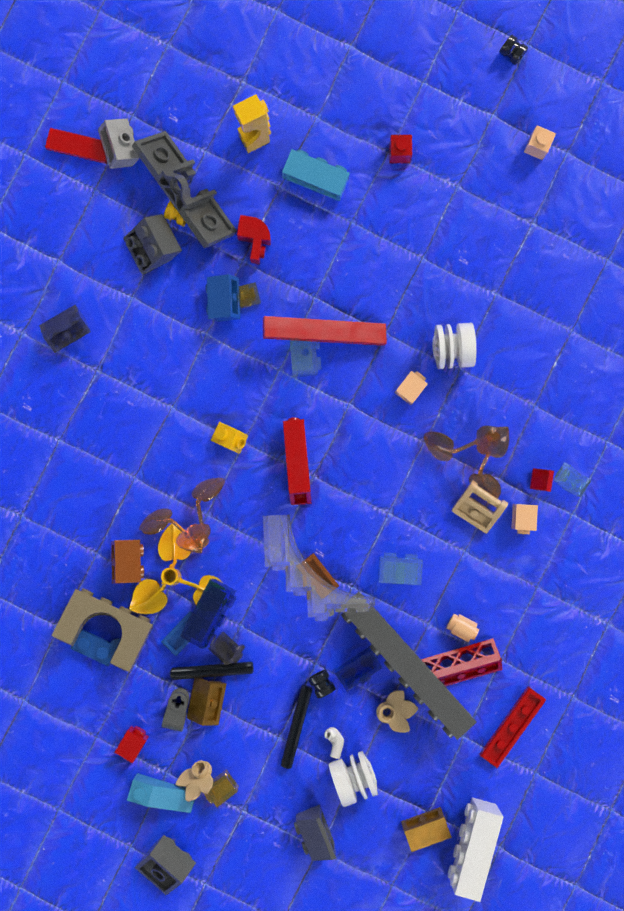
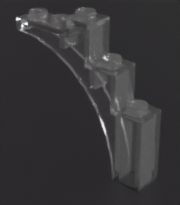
M290 514L263 516L265 567H272V570H285L286 592H293L294 596L306 595L307 592L308 618L315 617V621H327L328 617L334 615V609L335 612H348V608H356V612H368L369 608L375 606V597L358 596L342 591L327 583L313 571L304 560L296 545L291 529Z

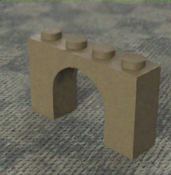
M84 588L81 591L75 589L51 636L70 646H74L83 626L88 620L99 615L110 616L119 622L122 629L121 641L110 663L131 673L153 629V624H150L151 620L142 615H139L137 618L131 615V610L120 606L118 609L112 606L113 602L106 598L96 599L92 597L94 593Z

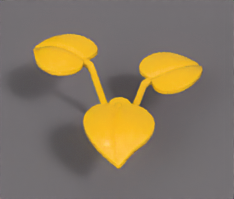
M172 523L165 529L158 544V553L161 559L164 561L173 560L169 568L162 571V587L160 588L159 583L152 579L141 581L135 587L129 609L139 614H154L161 611L168 602L167 595L162 592L166 584L174 586L183 583L196 588L193 600L198 608L205 611H213L228 605L229 594L224 583L215 576H203L200 579L199 585L182 579L181 572L175 569V565L177 564V559L184 560L189 557L193 549V543L190 536L177 524Z

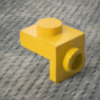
M219 422L211 441L240 454L246 444L248 435Z

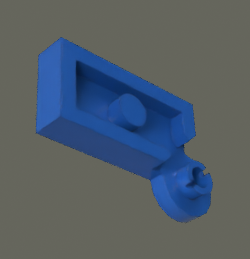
M82 629L74 646H71L70 649L109 666L121 639L117 638L109 643L107 640Z

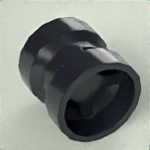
M512 34L499 52L503 56H508L510 61L516 65L529 47L524 43L520 44Z
M326 669L308 678L310 685L315 686L317 698H322L336 689L334 683L328 680L329 674Z

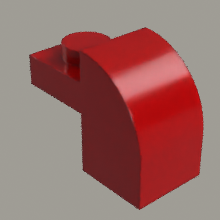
M240 215L237 238L239 241L253 243L250 257L251 263L260 264V259H264L266 246H263V244L271 245L269 229L262 220L256 217Z

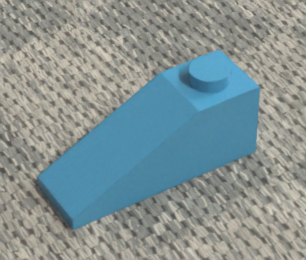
M139 773L136 774L132 781L127 801L146 807L191 813L195 800L189 802L185 800L186 788Z

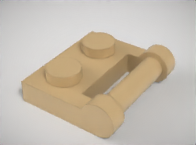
M472 480L451 511L487 534L508 506V502L499 500ZM471 494L478 495L496 507V510L493 512L470 497Z

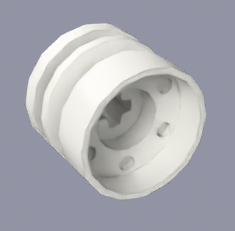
M458 323L455 333H453L451 325L446 324L445 334L442 325L435 326L432 347L438 369H444L445 359L448 369L453 368L454 359H457L460 368L475 366L476 336L473 323Z
M363 751L358 752L360 763H356L353 754L350 755L351 766L349 767L346 766L342 759L329 763L331 776L343 807L357 803L356 792L360 791L365 800L368 799L366 788L370 789L373 797L378 795L377 780L372 765Z

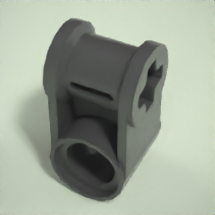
M177 688L172 692L163 717L162 728L183 731L189 702V693L186 689ZM177 696L181 697V703H177Z

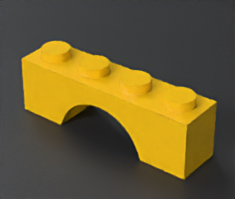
M257 94L233 105L234 114L240 124V127L237 128L238 135L247 153L270 143L269 135L271 131L269 127L271 126L268 121L270 120L269 110L265 101H260Z

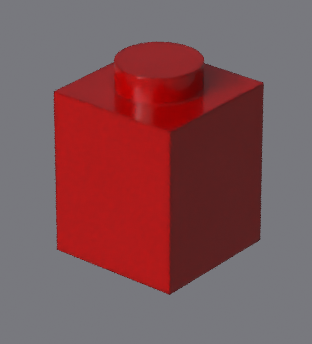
M391 135L389 163H410L412 158V135Z
M131 726L114 753L133 763L149 736L146 735L144 729L135 726V728Z

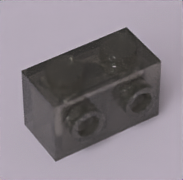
M76 305L39 325L44 340L54 353L91 332L85 317Z

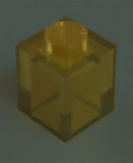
M226 769L213 779L211 790L208 794L204 793L209 803H214L218 807L238 792L239 785Z

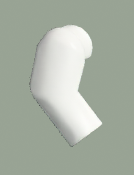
M330 727L324 733L325 738L332 744L330 756L340 759L344 738L336 728Z

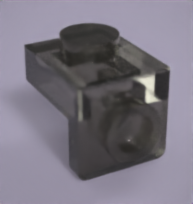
M221 632L208 647L225 665L236 664L242 658V651L245 648L243 644L237 645L224 632Z

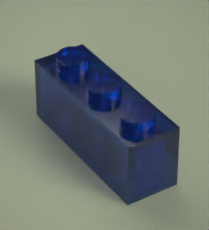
M210 579L180 637L201 649L208 647V645L211 646L217 636L214 634L215 631L226 620L227 616L224 614L227 608H231L235 603L236 597L234 595L236 590L216 579Z

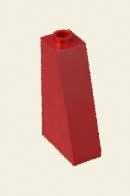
M289 418L287 421H283L290 502L291 505L312 504L304 419Z

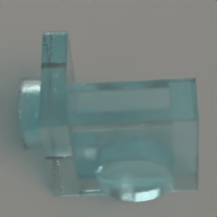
M565 462L553 479L565 491L578 497L582 496L591 482L588 477L581 475L570 464Z

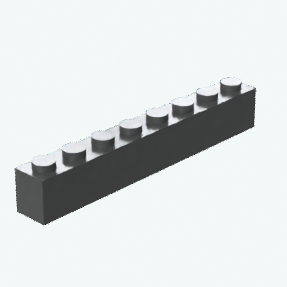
M358 591L340 608L343 611L341 614L343 619L348 624L352 622L357 627L355 632L362 640L365 638L371 643L370 649L377 656L381 654L385 658V666L391 672L395 670L401 676L398 678L401 684L406 689L410 686L415 692L413 697L420 705L423 703L427 705L430 709L428 714L436 722L440 720L444 724L442 729L450 738L454 736L458 740L477 723L473 716L361 592Z

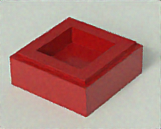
M533 468L530 489L551 492L554 471Z

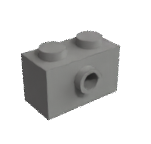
M128 118L104 120L98 128V133L109 168L132 167L140 157L132 148L135 140Z

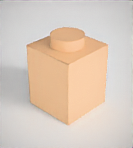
M536 126L524 153L543 160L551 147L556 133Z
M411 371L394 393L409 405H412L428 383L425 382L426 378L421 373Z
M513 504L511 529L517 530V534H530V530L537 531L538 505Z

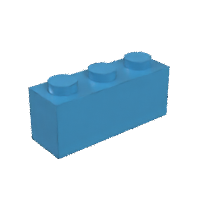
M291 149L282 171V178L340 201L349 180L350 173L347 172V169L340 165L332 166L320 157L312 158L303 150L298 149L295 151Z

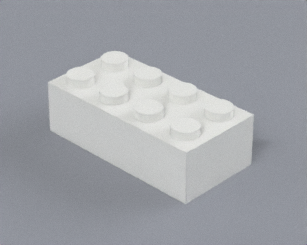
M472 797L471 802L467 803L465 808V816L467 817L465 824L460 826L459 837L461 839L459 845H455L453 853L455 860L454 864L449 867L448 878H450V885L455 895L480 902L502 825L503 815L496 804Z

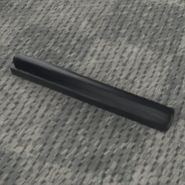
M253 662L175 667L171 668L170 677L172 680L252 674L254 666Z
M302 685L281 761V766L287 769L292 768L312 693L310 686Z

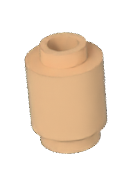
M453 614L446 629L450 630L451 634L466 642H469L470 639L475 640L479 629L476 628L478 623L460 614Z

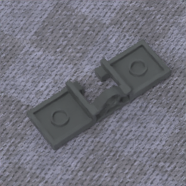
M166 131L133 143L132 148L204 249L235 235L237 230L213 198L217 193L215 189L211 191L204 189L199 191L196 197H191L187 180L192 179L196 174L192 168L195 161L193 159L189 161L185 159ZM177 180L180 182L182 189L179 188Z

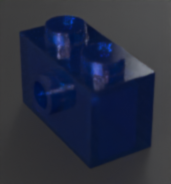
M368 647L337 667L335 674L345 690L349 691L359 683L362 685L372 678L371 675L383 667L374 652Z

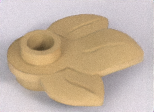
M397 690L388 695L386 702L378 705L376 715L381 722L388 723L393 731L406 733L410 731L407 719L418 711V707L413 702L404 700V691ZM386 708L390 709V714L384 715L383 710Z
M200 760L194 763L192 768L186 769L179 776L175 784L179 787H186L185 800L187 802L197 799L201 792L209 793L213 786L212 766L207 761Z

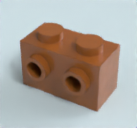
M140 540L111 541L112 584L141 582V578H144V566L141 565L140 558L144 555L143 544H140Z

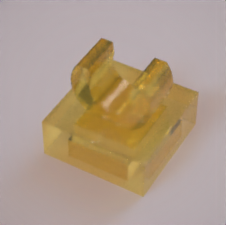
M256 282L239 286L241 309L261 304Z

